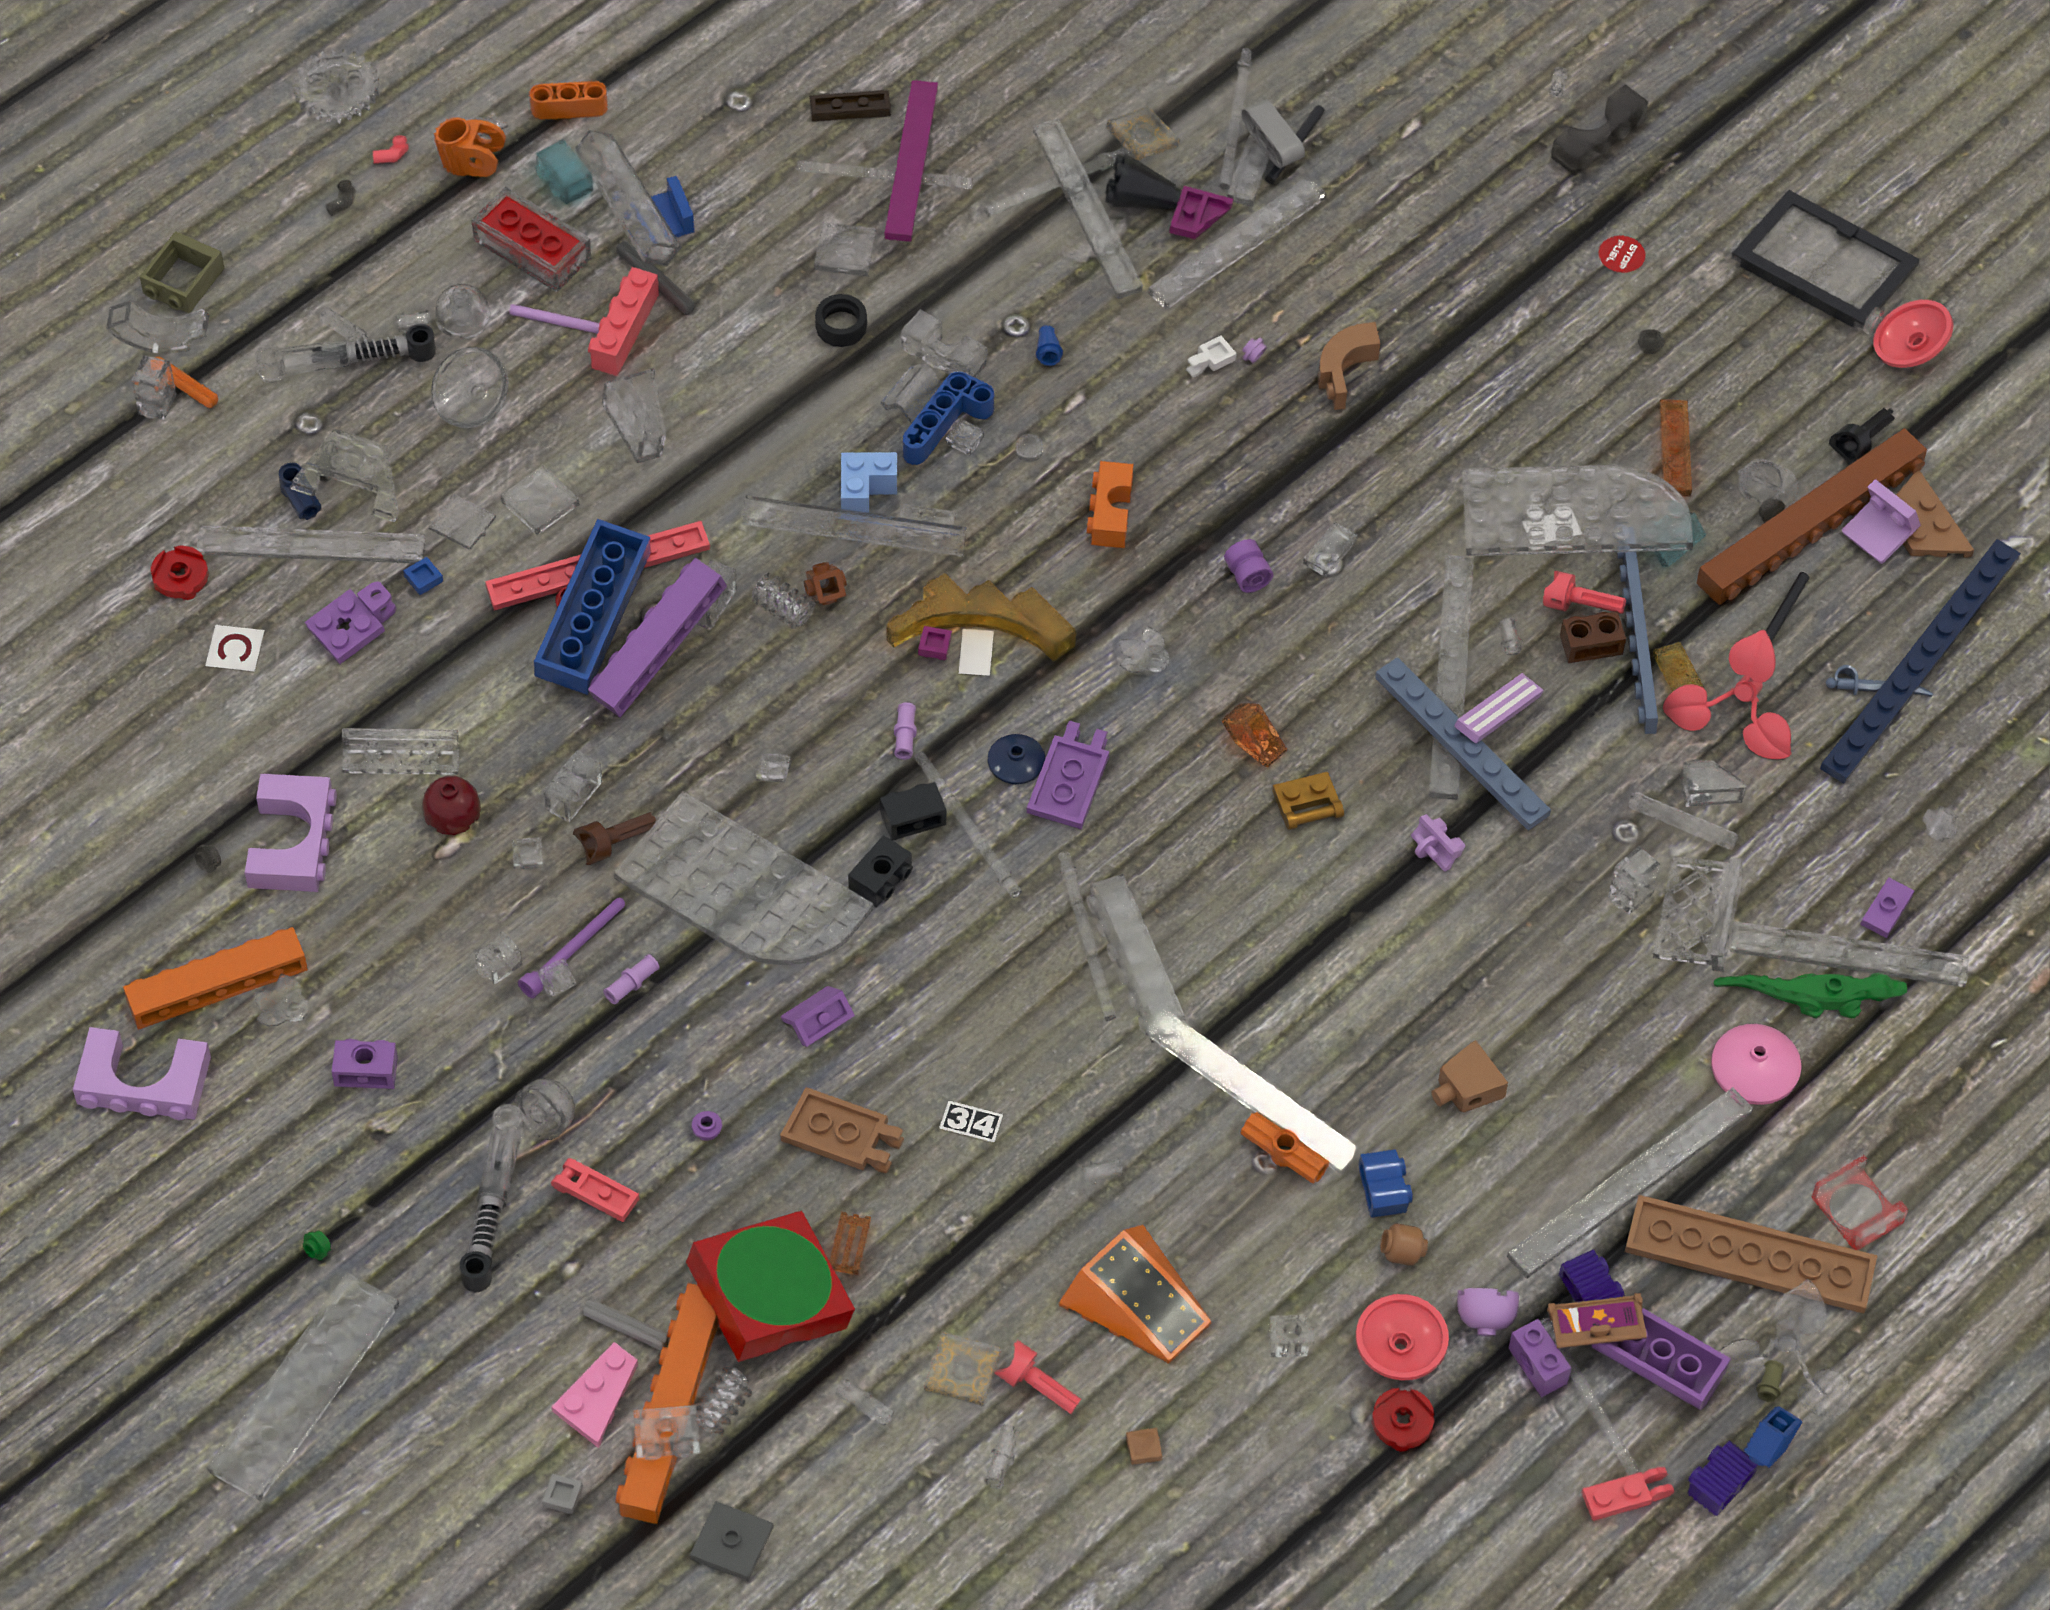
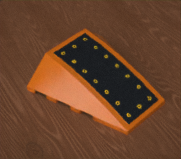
M1144 1225L1125 1229L1081 1268L1059 1301V1306L1066 1310L1070 1308L1081 1314V1317L1091 1323L1095 1321L1108 1328L1110 1333L1133 1341V1345L1167 1363H1170L1211 1325V1320Z

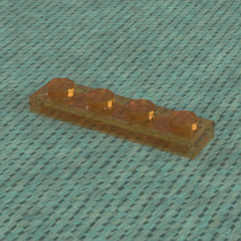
M1660 399L1659 419L1663 496H1691L1692 476L1688 400Z

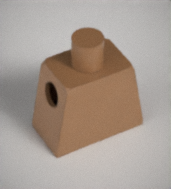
M1475 1040L1441 1067L1438 1079L1441 1086L1432 1090L1431 1095L1435 1103L1440 1107L1453 1101L1461 1112H1467L1505 1098L1508 1082Z

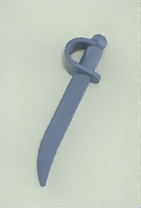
M1850 665L1839 667L1833 678L1831 677L1826 680L1828 688L1836 687V689L1853 690V695H1857L1858 691L1878 692L1885 683L1882 680L1858 679L1856 669ZM1847 674L1851 678H1838V675ZM1921 686L1914 693L1933 696V693Z

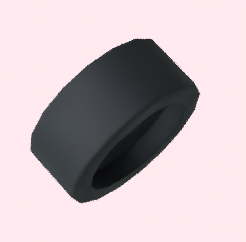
M836 294L825 298L817 306L815 313V328L818 336L823 342L836 347L851 346L859 342L866 334L867 329L865 305L859 299L847 294ZM846 312L854 315L857 318V322L849 328L838 329L829 326L825 319L833 313Z

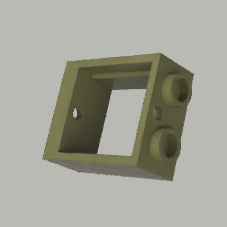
M175 231L140 275L143 293L150 299H157L175 310H181L190 314L225 269L222 251ZM178 258L203 269L185 293L160 282Z

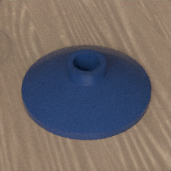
M1011 734L1001 737L993 743L988 752V766L991 772L999 780L1009 784H1024L1034 780L1039 776L1045 762V753L1041 745L1033 738L1022 734Z

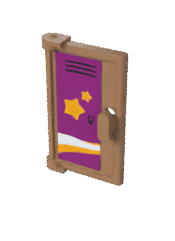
M1640 1293L1626 1297L1557 1305L1554 1303L1548 1304L1547 1311L1549 1312L1550 1321L1553 1323L1557 1348L1647 1338Z

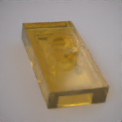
M1681 642L1654 649L1653 656L1672 692L1681 686L1689 684L1704 687Z

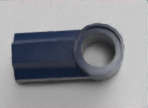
M290 462L284 464L278 473L281 493L288 498L299 519L309 520L316 517V514L322 509L321 504L304 477L303 468L297 463Z

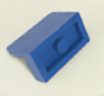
M677 176L667 178L668 192L648 197V204L664 240L695 232L694 215Z

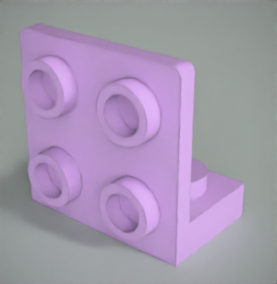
M1875 479L1868 486L1871 496L1870 501L1842 529V532L1876 561L1883 564L1921 525L1916 511Z

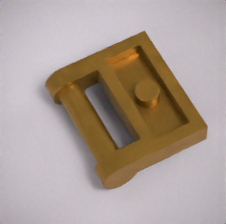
M1328 772L1273 785L1272 792L1288 830L1296 829L1297 825L1332 816L1335 819L1344 817L1342 802L1338 799ZM1326 803L1329 804V806L1294 814V811Z

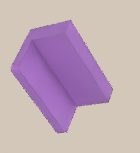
M827 986L783 1014L781 1019L783 1022L793 1026L801 1044L808 1047L855 1015L843 991Z

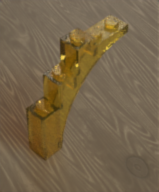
M946 573L938 578L929 580L925 587H923V600L916 601L909 610L901 615L894 616L886 625L887 641L893 648L912 637L921 635L924 626L940 629L981 627L999 630L1019 637L1036 646L1053 661L1076 645V629L1033 587L1025 592L1017 593L1010 601L990 580H987L981 585L974 586L966 594Z

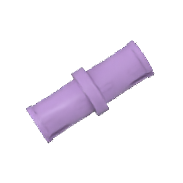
M905 702L898 705L897 724L894 726V735L896 737L894 755L903 760L912 757L913 738H915L917 728L914 725L916 707L912 703Z
M646 955L631 969L626 968L621 973L619 979L603 990L604 995L612 1004H617L629 992L638 990L645 979L659 970L658 962L651 955Z

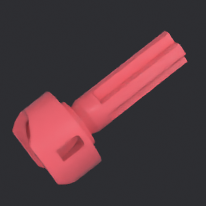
M1554 571V581L1545 588L1543 596L1544 606L1561 611H1567L1570 604L1574 602L1612 612L1618 611V613L1623 614L1626 605V599L1623 597L1576 587L1575 575L1561 571Z
M1017 1340L1014 1344L1015 1351L1011 1365L1004 1369H998L994 1374L1012 1387H1015L1019 1381L1025 1380L1029 1385L1072 1414L1081 1398L1039 1368L1034 1367V1359L1037 1353Z

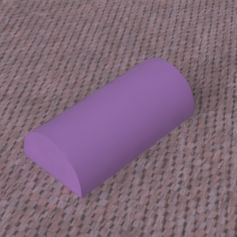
M1642 1308L1647 1338L1592 1344L1593 1349L1699 1410H1702L1712 1397L1731 1360L1728 1356Z

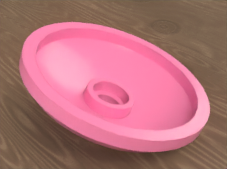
M1761 1024L1740 1025L1727 1031L1717 1041L1711 1059L1712 1072L1719 1086L1733 1098L1748 1104L1765 1105L1785 1098L1796 1087L1801 1074V1059L1793 1042L1782 1032ZM1755 1052H1760L1763 1056H1757Z

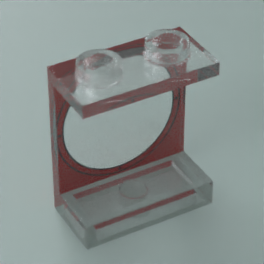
M1865 1155L1856 1160L1853 1158L1848 1159L1839 1167V1170L1832 1174L1827 1172L1821 1175L1814 1183L1815 1187L1811 1196L1854 1250L1862 1249L1902 1225L1908 1212V1208L1902 1201L1891 1205L1865 1173L1864 1169L1868 1160Z

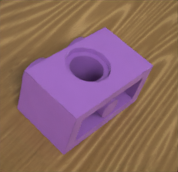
M356 1039L335 1040L332 1064L334 1086L394 1089L398 1061L396 1044L385 1040H377L375 1042H364ZM370 1060L367 1064H360L361 1061Z
M1539 1319L1512 1332L1508 1349L1541 1398L1568 1384L1571 1366Z

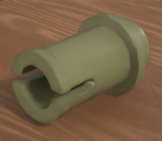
M1769 1360L1765 1362L1761 1383L1757 1384L1756 1391L1761 1400L1773 1402L1781 1394L1779 1385L1782 1373L1784 1372V1365L1778 1361Z

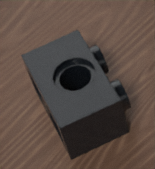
M883 835L848 874V890L877 908L883 900L887 901L892 896L895 886L901 880L905 881L911 874L913 869L912 853ZM882 871L887 872L886 874H878V872Z

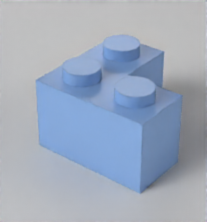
M897 452L841 453V518H869V495H897Z

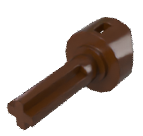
M651 812L606 829L601 823L594 821L574 829L573 835L578 838L585 849L586 865H592L610 858L612 854L611 845L655 829L657 827L655 824L656 818L651 815Z

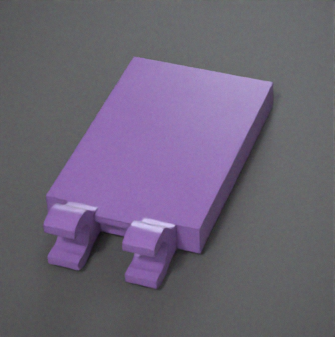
M1069 721L1064 736L1059 737L1055 735L1027 805V813L1082 829L1109 759V751L1104 750L1108 740L1106 739L1108 732L1096 729L1091 745L1077 742L1080 735V724Z

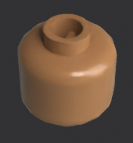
M1395 1223L1390 1226L1389 1230H1384L1380 1249L1388 1261L1413 1266L1419 1261L1420 1257H1425L1428 1241L1424 1239L1420 1228Z

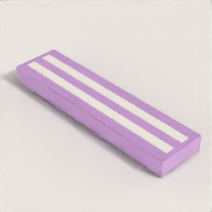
M1521 673L1457 719L1454 727L1477 744L1541 696L1543 689Z

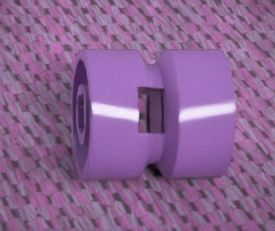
M1246 539L1239 541L1226 551L1224 560L1230 571L1235 575V580L1243 592L1258 591L1272 580L1273 571L1265 558H1263V553L1255 540Z

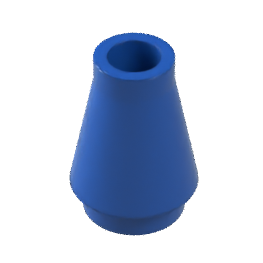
M1043 326L1038 331L1039 338L1036 357L1043 365L1052 366L1060 361L1063 350L1056 337L1054 328L1052 326Z

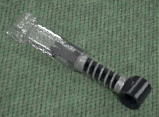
M416 324L408 329L406 335L394 336V339L387 337L386 340H382V338H379V341L372 339L371 342L365 340L364 343H360L357 341L356 344L354 341L348 342V339L286 348L267 344L258 348L255 353V360L259 378L267 383H274L281 380L284 375L350 367L352 363H358L359 359H363L365 362L366 358H370L373 361L374 357H378L380 360L381 356L388 358L389 355L396 357V354H400L401 357L409 355V357L417 362H426L431 360L436 354V346L432 328L425 324Z
M512 1104L499 1106L493 1114V1128L477 1195L479 1212L476 1214L477 1219L474 1222L475 1227L473 1228L474 1234L471 1236L472 1241L470 1242L468 1253L460 1261L462 1283L467 1290L472 1292L484 1291L492 1282L491 1257L493 1252L490 1248L494 1246L492 1240L496 1239L494 1233L497 1232L495 1226L499 1224L497 1218L501 1216L499 1211L507 1203L520 1140L524 1136L523 1114L517 1106ZM505 1123H515L509 1127L503 1126ZM474 1269H480V1270H482V1271H481L480 1273H478V1274H471V1273H470V1272H471L472 1270H474Z

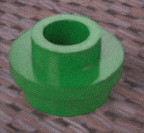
M319 1230L315 1232L310 1231L304 1235L303 1248L306 1254L317 1260L326 1258L327 1253L331 1250V1244L326 1235Z

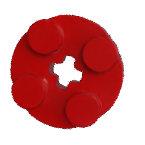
M175 546L174 550L167 553L164 550L155 557L151 565L155 590L170 598H182L184 600L195 598L197 592L206 585L209 577L207 563L203 555L197 549L189 546ZM181 568L185 569V574L181 576H176L173 573L174 571H180Z
M1393 1388L1384 1392L1377 1399L1371 1422L1376 1435L1381 1441L1392 1446L1396 1451L1403 1452L1409 1448L1421 1445L1429 1438L1434 1425V1410L1429 1399L1421 1392L1413 1389L1407 1391ZM1396 1414L1410 1415L1409 1423H1399Z

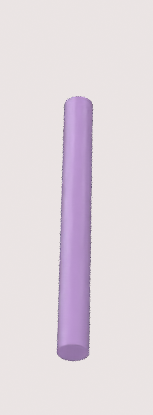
M514 304L510 307V315L596 334L599 332L600 323Z

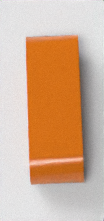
M599 81L538 84L533 86L529 92L531 113L537 119L598 117L605 114L608 109L607 89Z

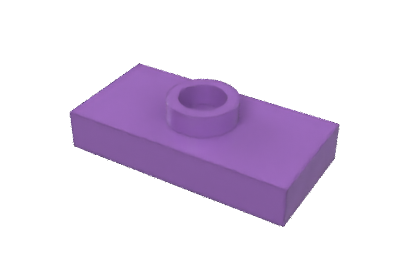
M1888 877L1864 915L1860 925L1887 938L1913 897L1914 890Z

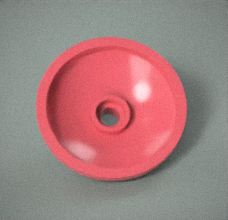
M1916 300L1905 303L1891 311L1878 325L1874 334V349L1878 357L1889 366L1907 368L1921 365L1937 356L1947 345L1953 332V319L1947 308L1939 302Z
M1393 1294L1382 1297L1371 1303L1358 1320L1356 1345L1360 1356L1372 1370L1390 1379L1414 1380L1428 1375L1440 1365L1448 1348L1449 1333L1444 1318L1433 1305L1416 1296ZM1403 1344L1406 1348L1398 1349L1395 1345Z

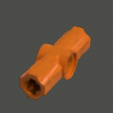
M1258 1112L1252 1113L1241 1129V1135L1269 1153L1276 1165L1281 1167L1288 1166L1312 1184L1318 1182L1329 1167V1161L1300 1142L1298 1135L1294 1131L1281 1129ZM1280 1146H1288V1147H1290L1291 1149H1289V1150H1283V1149H1281V1148H1279V1147H1280Z

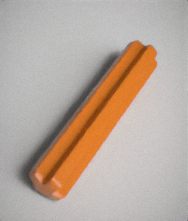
M156 356L151 361L150 366L153 372L207 408H213L218 403V395L162 357Z

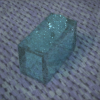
M564 139L536 153L537 165H535L537 175L541 180L545 179L548 182L552 194L555 197H560L565 205L593 191L592 174Z

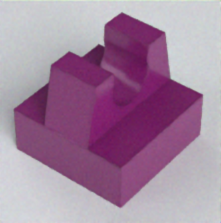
M924 626L918 655L946 660L952 638V630Z

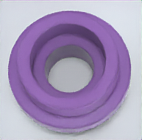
M711 1111L698 1113L692 1120L693 1133L705 1141L716 1138L722 1130L721 1118ZM705 1122H710V1123H712V1124H711L710 1126H708V1127H705V1126L702 1125V1123H705Z

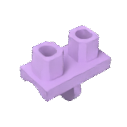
M1425 814L1420 817L1418 827L1411 834V837L1418 844L1415 854L1419 858L1429 855L1445 872L1451 869L1455 859L1461 856L1465 844L1459 837L1450 839L1445 834L1447 826L1441 818L1432 820Z

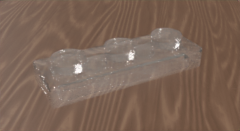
M1249 134L1227 197L1234 199V203L1253 207L1270 158L1251 134Z

